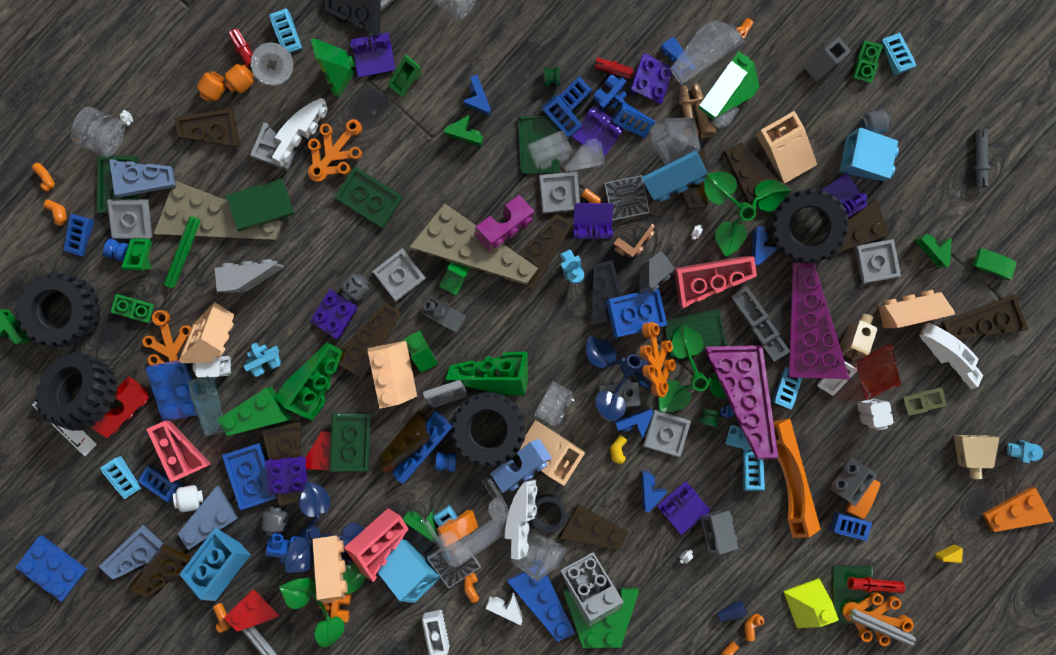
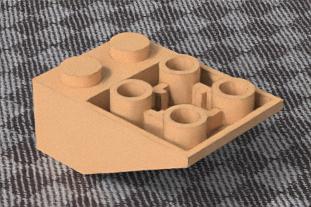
M795 111L763 128L756 134L783 184L817 165L804 126Z
M535 420L525 435V441L521 449L531 441L540 439L552 457L547 462L548 466L541 471L565 486L585 452Z

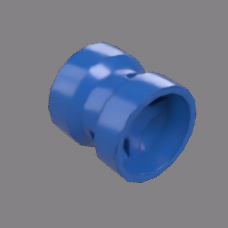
M108 239L103 248V255L111 259L114 257L117 261L123 262L129 244H120L117 240Z
M437 451L436 471H442L445 468L449 472H455L457 453L451 452L445 455L444 452Z

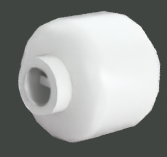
M195 485L179 487L176 493H173L175 509L178 508L180 512L197 510L199 502H203L202 490L198 491Z

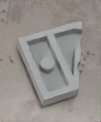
M263 123L251 152V158L288 170L295 155L294 150L291 152L292 156L288 163H284L282 167L276 165L272 156L279 146L275 139L277 134L267 123Z

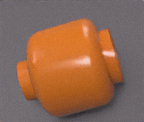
M236 64L225 73V79L227 80L225 85L231 92L236 90L238 93H244L254 84V75L244 64L242 66Z
M213 71L211 73H204L197 84V89L200 92L199 96L208 102L210 100H219L227 88L225 79Z

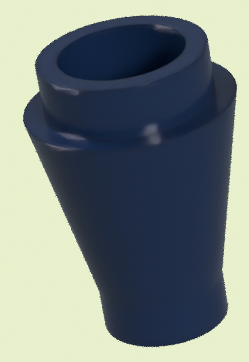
M735 600L717 612L721 623L744 619V616L748 615L742 600L738 602Z

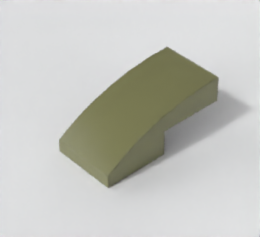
M942 387L903 397L908 416L947 406Z

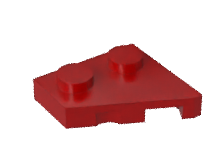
M321 431L306 456V469L329 470L330 431Z
M253 589L224 619L238 632L277 618L279 615Z

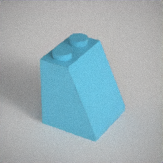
M858 128L846 136L839 173H848L849 175L883 182L891 179L895 172V166H893L894 159L899 152V147H897L898 141L863 128Z
M404 539L400 541L395 550L392 549L386 558L387 563L385 566L382 565L378 570V574L398 600L402 602L415 603L441 578L434 567L416 548Z

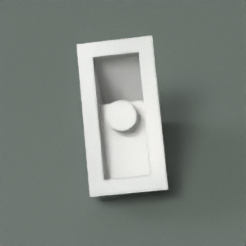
M845 362L849 377L851 378L856 373L857 368ZM820 379L817 386L834 396L848 380Z
M514 592L507 605L504 604V600L498 597H489L486 603L487 610L521 625L522 614Z

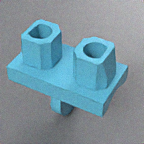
M571 250L561 253L560 256L563 260L561 267L565 279L574 284L582 282L584 272L579 256L574 257Z
M253 343L251 345L252 351L247 352L251 358L245 360L246 364L243 367L246 371L250 370L257 377L265 372L262 366L265 362H268L271 369L280 366L281 360L278 355L279 349L277 345L267 350L265 344L259 347L257 343Z
M731 425L725 442L726 445L743 448L744 451L752 450L742 428Z
M1019 440L1018 444L1007 443V455L1017 457L1022 462L1030 463V460L1037 461L1043 456V450L1039 445Z

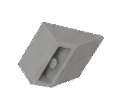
M270 259L260 260V264L253 263V261L241 262V266L239 264L223 263L221 267L215 268L217 292L234 293L249 291L284 267L281 264H277V261Z
M594 552L560 570L574 602L588 627L622 608L624 602Z

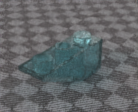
M215 377L188 380L191 400L205 436L223 433L224 430L217 421L222 416Z

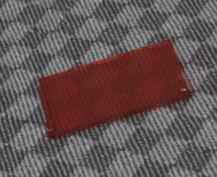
M886 344L855 363L865 400L876 397L893 386L898 387L901 385L892 344Z

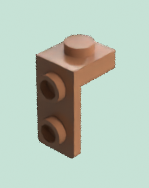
M651 224L634 248L618 237L613 243L614 251L621 256L626 255L632 258L635 255L638 257L644 248L641 246L645 240L649 241L654 235L653 228L655 226Z

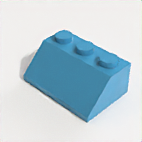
M694 151L641 178L655 201L663 202L671 198L670 194L676 191L679 194L688 190V185L693 183L698 185L704 182L708 173L699 154Z
M214 528L179 575L200 600L216 601L251 554L241 543Z

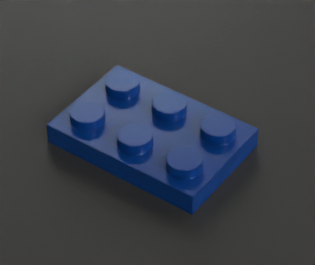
M659 288L652 293L647 291L641 295L640 292L606 300L614 338L641 332L643 324L648 322H654L659 327L667 325Z
M177 360L147 366V375L162 422L201 414L202 409L188 363H181Z
M261 443L222 455L240 510L277 498V494L269 495L265 468L266 457Z
M42 535L36 539L15 567L61 602L68 597L88 570Z

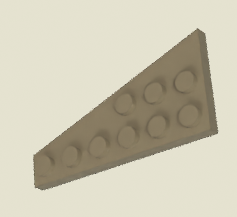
M175 181L176 187L170 190L154 232L156 235L182 236L189 217L194 216L200 219V224L195 234L196 237L277 240L284 222L276 220L238 232L227 200Z
M446 204L440 208L410 246V250H418L427 253V255L437 256L468 268H476L485 271V273L495 274L523 285H527L538 271L537 267L504 244L498 249L494 248L489 252L474 236L476 225Z

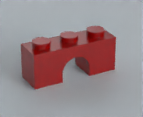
M129 376L117 387V393L115 394L116 399L121 401L122 404L119 407L111 408L109 413H105L104 418L100 422H96V425L90 427L106 438L112 433L115 434L120 429L121 424L125 420H129L134 415V411L139 406L142 407L148 400L147 389Z

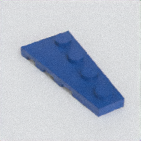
M436 410L426 423L430 440L398 464L392 473L396 480L402 484L410 478L417 467L453 427Z
M542 563L507 579V582L558 642L575 634Z

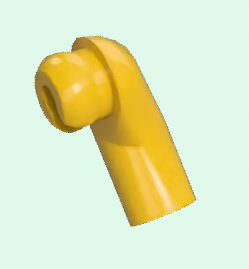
M621 435L618 436L610 447L611 458L617 464L625 462L622 447L627 442V439Z

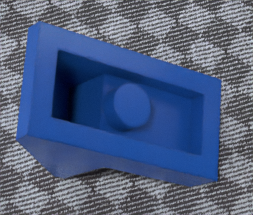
M478 75L470 77L471 84L468 85L472 95L476 94V96L464 100V106L487 116L492 115Z
M757 226L753 228L751 256L755 259V266L762 263L778 249V247L764 246L768 237L765 227Z
M647 408L614 423L618 431L622 430L623 432L633 429V425L636 424L638 432L643 438L653 411L651 408Z
M648 470L641 471L643 509L645 512H650L667 493L666 489H652V487H655V478Z

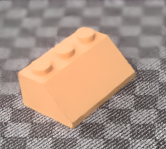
M933 290L921 292L922 296L915 297V294L903 296L901 301H896V299L886 300L884 305L878 306L883 328H900L955 315V312L941 292L934 293Z
M214 302L193 324L179 362L210 363L215 357L219 358L225 350L223 346L229 338L228 332L233 327L234 323H232L234 314Z
M406 341L368 348L379 408L399 405L417 397Z
M338 536L313 539L317 600L327 604L344 599V593H347L346 580L343 581V573L346 572L345 561L341 557V553L344 552L343 540L340 541Z

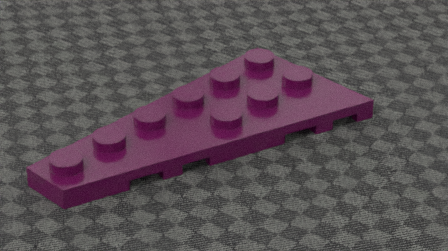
M793 263L789 377L850 380L815 264Z
M763 346L705 347L704 350L756 460L777 459L778 453Z

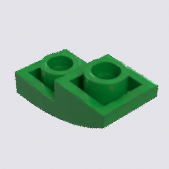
M866 40L862 41L853 78L869 83L873 82L878 67L877 61L883 45Z
M978 248L973 266L985 273H993L1004 280H1012L1017 262L998 253Z
M116 294L111 313L149 323L155 304Z

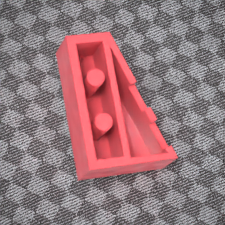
M170 420L147 429L170 482L211 465Z
M386 509L344 548L361 574L374 582L377 578L375 576L382 565L385 566L387 563L386 558L392 549H396L406 534L408 527L399 514Z

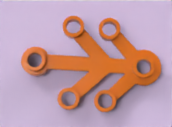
M355 119L349 120L346 123L345 132L334 146L332 145L331 136L333 133L332 127L329 124L321 125L320 132L323 134L325 157L322 161L320 160L319 153L321 143L317 139H311L308 142L313 164L308 169V175L315 182L323 181L327 175L339 173L346 175L350 172V166L346 162H341L338 166L328 167L332 161L351 158L358 160L362 157V151L358 147L340 152L351 136L361 134L362 125L359 121ZM356 124V128L351 130L350 126ZM329 127V132L324 133V128ZM314 142H317L316 148H312ZM358 150V156H353V152ZM346 165L347 170L341 171V167ZM316 169H320V173L318 175H315L314 173Z
M158 310L154 312L152 320L154 324L160 326L165 346L157 342L153 336L144 337L143 345L151 347L169 357L170 362L177 361V354L189 336L192 327L182 326L179 330L180 334L175 343H173L168 325L170 315L164 310ZM161 315L165 316L163 322L160 320ZM185 328L189 329V333L187 335L184 334ZM149 338L152 340L151 345L147 344ZM152 354L148 357L150 365L166 363L162 361L158 354ZM154 356L157 358L156 363L152 362Z
M648 322L643 324L642 332L644 337L650 338L651 346H641L640 355L650 365H644L643 375L652 382V393L655 396L664 397L668 392L666 381L669 372L674 371L676 367L673 359L665 360L667 352L672 351L673 345L670 340L662 341L659 352L656 335L660 332L659 325L654 322Z
M873 592L870 594V597L858 604L855 602L846 603L843 606V616L848 621L854 622L859 631V637L865 642L871 641L873 634L864 625L853 621L849 617L852 609L861 611L889 625L896 626L905 632H910L913 630L914 623L908 616L900 615L898 618L881 615L891 608L897 610L901 607V601L897 597L891 596L883 603V596L878 592ZM879 596L878 600L874 601L875 597ZM872 604L879 605L870 612L865 611ZM874 630L877 641L882 646L889 645L890 637Z

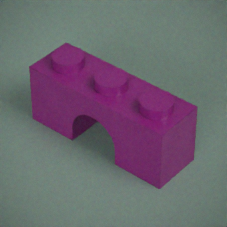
M518 195L504 207L503 215L508 222L498 223L489 216L476 226L474 236L489 252L494 248L498 249L503 245L504 240L508 237L513 238L519 232V229L523 226L526 228L532 223L535 211Z

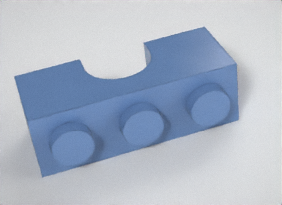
M540 439L531 441L517 452L522 461L521 468L517 467L515 462L511 460L500 465L490 473L502 493L509 490L514 492L521 487L519 483L530 480L534 477L533 473L536 470L540 472L548 466L547 462L552 457Z

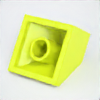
M819 578L783 591L797 628L822 627L839 620L833 603Z

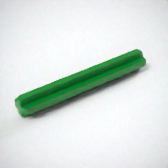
M190 216L164 281V285L169 288L176 286L200 224V219Z

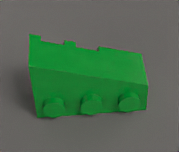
M268 387L221 416L217 421L226 435L229 436L292 419L287 409L275 398L276 392L274 389Z

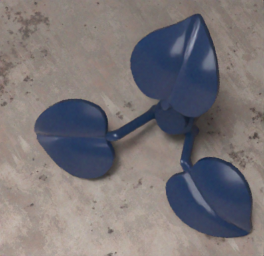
M592 335L589 336L586 343V356L589 362L599 369L605 368L607 364L609 366L621 364V371L624 374L613 394L609 391H602L595 398V406L603 419L613 422L620 419L626 411L625 400L616 395L628 376L633 374L638 376V383L642 387L651 390L652 382L643 375L644 365L650 364L647 361H641L634 354L629 355L626 359L623 357L621 360L613 362L616 359V351L613 346Z
M312 482L305 483L299 499V508L305 516H315V518L307 524V527L300 530V538L293 540L289 545L284 564L286 573L305 572L314 566L313 548L310 547L313 539L338 536L343 540L345 547L364 530L359 524L350 523L343 528L342 535L320 534V530L313 526V524L319 519L320 514L326 513L329 510L330 498L321 486ZM344 548V552H342V553H344L345 555H348V556H349V554L347 553V551H346L345 548Z

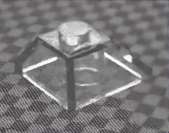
M665 118L649 128L652 144L665 166L694 151H700L693 118Z
M597 138L586 140V144L579 148L565 167L566 172L606 165L602 142H597Z
M529 528L527 534V543L529 545L527 556L519 560L512 559L511 562L534 580L539 581L559 566L567 549L555 540Z

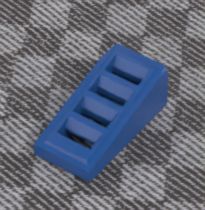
M675 37L670 38L660 46L659 50L688 74L693 73L695 66Z
M579 76L559 97L572 112L591 94L592 89ZM577 85L584 91L583 94L576 88ZM571 91L579 97L577 100L570 93ZM566 96L571 100L572 105L564 99ZM556 103V104L553 106V108L555 109V108H557L559 105ZM561 109L558 114L561 115L564 110Z
M557 94L543 106V111L567 138L582 126L581 122ZM557 103L559 106L551 111L550 109ZM561 109H563L564 112H563L561 115H559L558 117H556L555 115H556ZM568 115L569 118L564 123H561L560 121ZM573 121L574 124L567 130L565 127Z
M624 102L613 116L612 121L616 125L644 138L656 123V121ZM625 113L628 114L625 119L622 118ZM631 117H635L631 123L628 122ZM638 119L641 120L637 127L634 126ZM644 123H647L648 125L646 126L644 131L641 130V127L644 125Z
M71 213L63 251L83 257L95 220ZM78 223H83V227L78 226ZM76 229L81 230L82 234L75 233ZM74 236L81 238L80 242L73 240ZM72 244L78 245V246H79V250H78V249H75V248H72L71 245H72Z
M149 465L146 466L138 483L166 502L173 501V493H176L179 487H183V484L179 481L170 482L166 474ZM151 474H153L151 481L148 482Z
M834 512L829 530L867 541L872 522ZM844 519L845 523L843 529H840L842 520ZM849 521H852L850 530L847 531ZM856 523H859L856 533H853ZM862 525H866L863 535H860Z

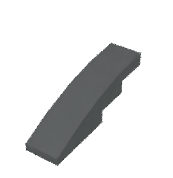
M746 286L733 294L731 299L771 361L775 363L788 355L790 350L779 337L780 334L769 320L768 314L749 288Z

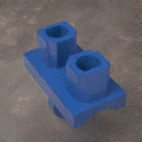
M613 75L608 77L604 84L611 91L606 94L599 88L593 95V99L599 104L598 109L603 112L612 100L614 102L610 106L614 110L618 105L621 106L623 102L626 103L623 100L627 96L624 91L617 95L625 86L626 80L623 78L619 80Z
M274 533L272 538L269 537L265 556L281 558L280 563H284L289 545L293 540L300 537L293 536L291 540L283 539L281 534Z

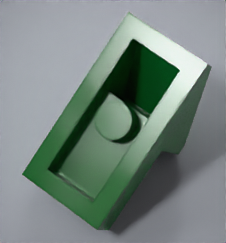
M404 55L387 85L401 97L405 96L412 83L421 77V67L409 56Z
M466 116L444 130L445 136L482 147L484 138L481 132L473 129L467 131L470 116Z
M928 234L919 235L914 240L938 268H946L950 265L951 238L943 239L938 245L936 244V239Z
M150 238L130 239L121 267L122 270H146L152 268L148 259L152 246Z
M451 262L439 287L457 296L471 268Z
M0 309V339L8 334L10 341L15 344H27L31 340L26 336L27 332H22L20 323L10 310Z
M421 330L403 339V341H406L407 348L412 355L411 359L421 373L438 364Z
M433 509L425 521L415 511L412 513L408 511L403 518L406 524L434 542L438 534L436 522L433 518Z

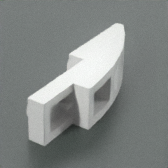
M320 98L300 109L277 133L275 139L279 146L272 156L276 165L282 167L284 163H288L292 156L293 148L297 147L301 141V136L308 139L311 134L316 132L317 123L327 113L324 99Z
M926 323L919 335L922 341L927 344L941 363L949 361L952 368L957 371L970 389L978 388L983 374L976 367L979 359L956 337L931 323Z
M533 479L521 485L512 501L507 516L505 538L512 539L511 559L519 560L527 556L529 549L527 543L528 521L534 519L537 512L535 505L537 486L536 480Z

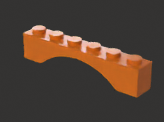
M790 419L773 421L778 453L777 459L787 485V520L792 538L811 537L821 529Z

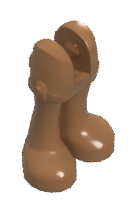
M698 83L692 85V100L689 99L687 86L680 87V99L678 102L682 106L685 117V129L680 134L681 141H690L696 139L699 135L700 138H707L717 133L715 126L709 122L707 114L698 108L705 98ZM694 106L698 116L699 131L693 115L692 107Z

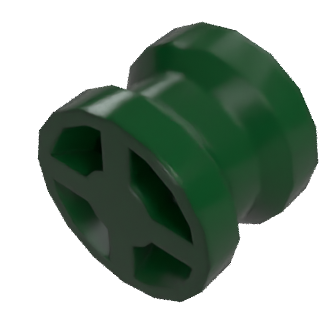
M544 67V87H548L550 84L560 86L559 67H554V69Z
M701 408L702 417L698 423L717 427V417L720 416V412Z

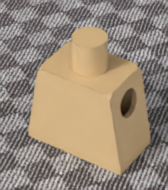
M862 313L859 321L848 326L840 343L842 355L852 360L869 356L877 332V328L871 325L873 320L871 315Z
M954 435L959 466L970 468V478L982 479V468H993L995 465L999 437L991 435Z

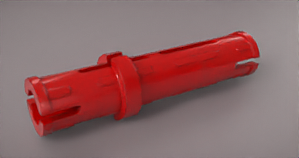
M849 577L847 581L849 589L863 590L867 593L880 591L903 594L905 591L903 581L876 580L871 577Z

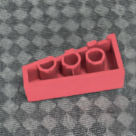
M744 256L675 268L674 276L679 306L685 308L694 302L701 301L708 296L756 277L754 257Z

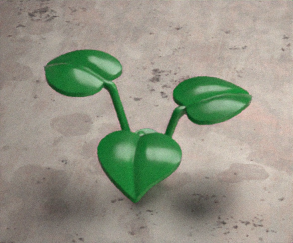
M714 172L706 175L704 190L707 198L718 205L723 204L728 198L737 206L736 212L740 217L733 224L731 222H723L715 231L716 243L725 256H729L737 251L747 237L746 227L737 223L754 219L756 216L755 209L757 208L756 202L763 211L770 212L776 210L778 205L791 192L786 185L775 180L761 181L754 189L757 197L753 199L751 206L746 202L740 204L731 196L737 188L736 179L733 175L727 172Z
M682 325L673 335L671 341L673 345L672 351L679 359L688 356L694 374L690 378L691 385H684L682 387L678 381L667 382L668 392L664 397H659L660 412H674L686 407L691 400V394L686 390L687 388L701 392L710 385V391L715 397L727 398L715 371L713 372V378L710 377L709 379L704 374L698 372L691 355H697L701 352L703 339L697 331Z
M355 563L345 565L346 572L343 573V581L346 580L347 593L345 594L358 590L365 580V576L361 574ZM315 577L300 578L279 586L285 603L292 609H299L309 602L310 596L317 601L326 617V621L319 622L314 630L315 640L321 647L327 648L341 637L345 627L344 621L337 616L330 619L322 602L317 600Z

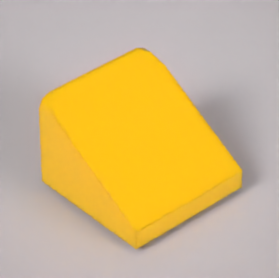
M951 545L936 553L935 557L943 562L961 563L963 548Z

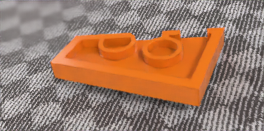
M1034 487L1026 489L982 514L990 530L993 532L1053 522L1044 502Z

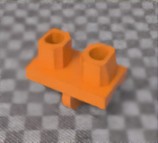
M344 593V599L327 604L322 603L328 615L331 610L330 619L337 616L344 623L349 621L350 611L340 610V605H349L352 593Z

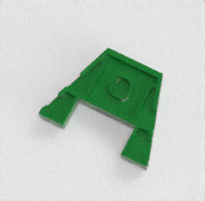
M621 588V598L624 602L622 608L590 627L587 626L569 589H564V595L583 648H616L622 646L639 593L638 588Z

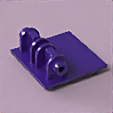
M389 32L380 34V36L372 35L351 39V48L354 52L358 77L396 70Z
M643 53L639 60L640 63L634 75L632 86L630 87V93L634 95L639 93L662 104L674 68Z
M593 106L582 121V126L572 137L603 159L624 128L613 123L611 117Z
M848 173L821 189L835 196L841 202L848 217L868 206L866 203L868 197L865 193L860 194Z
M574 203L573 239H611L613 237V203Z
M329 289L310 322L335 339H338L343 335L345 326L348 327V321L351 322L350 318L358 311L356 309L358 306Z
M282 457L281 459L265 461L269 495L303 491L305 483L308 482L306 457H287L286 459Z
M686 481L657 505L681 535L699 521L701 515L707 514L710 511Z

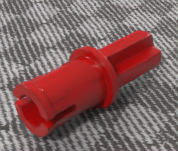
M238 29L229 31L228 35L236 47L235 51L240 54L246 67L255 65L258 61L252 54L249 43L245 42Z
M600 57L597 58L596 62L603 65L595 64L594 69L627 79L632 77L633 68L618 64L617 61L612 62Z

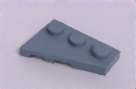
M109 159L114 194L117 198L176 187L174 172L171 166L135 164V162H118L117 160Z
M219 486L214 488L178 533L188 550L206 539L214 528L220 530L239 518Z
M142 525L104 560L99 567L109 577L115 579L135 570V568L143 564H147L163 543Z

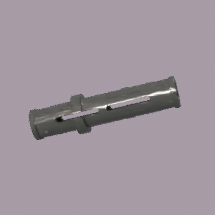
M978 129L975 130L976 166H974V171H976V188H980V186L986 188L989 187L988 170H990V165H988V129H984V131Z

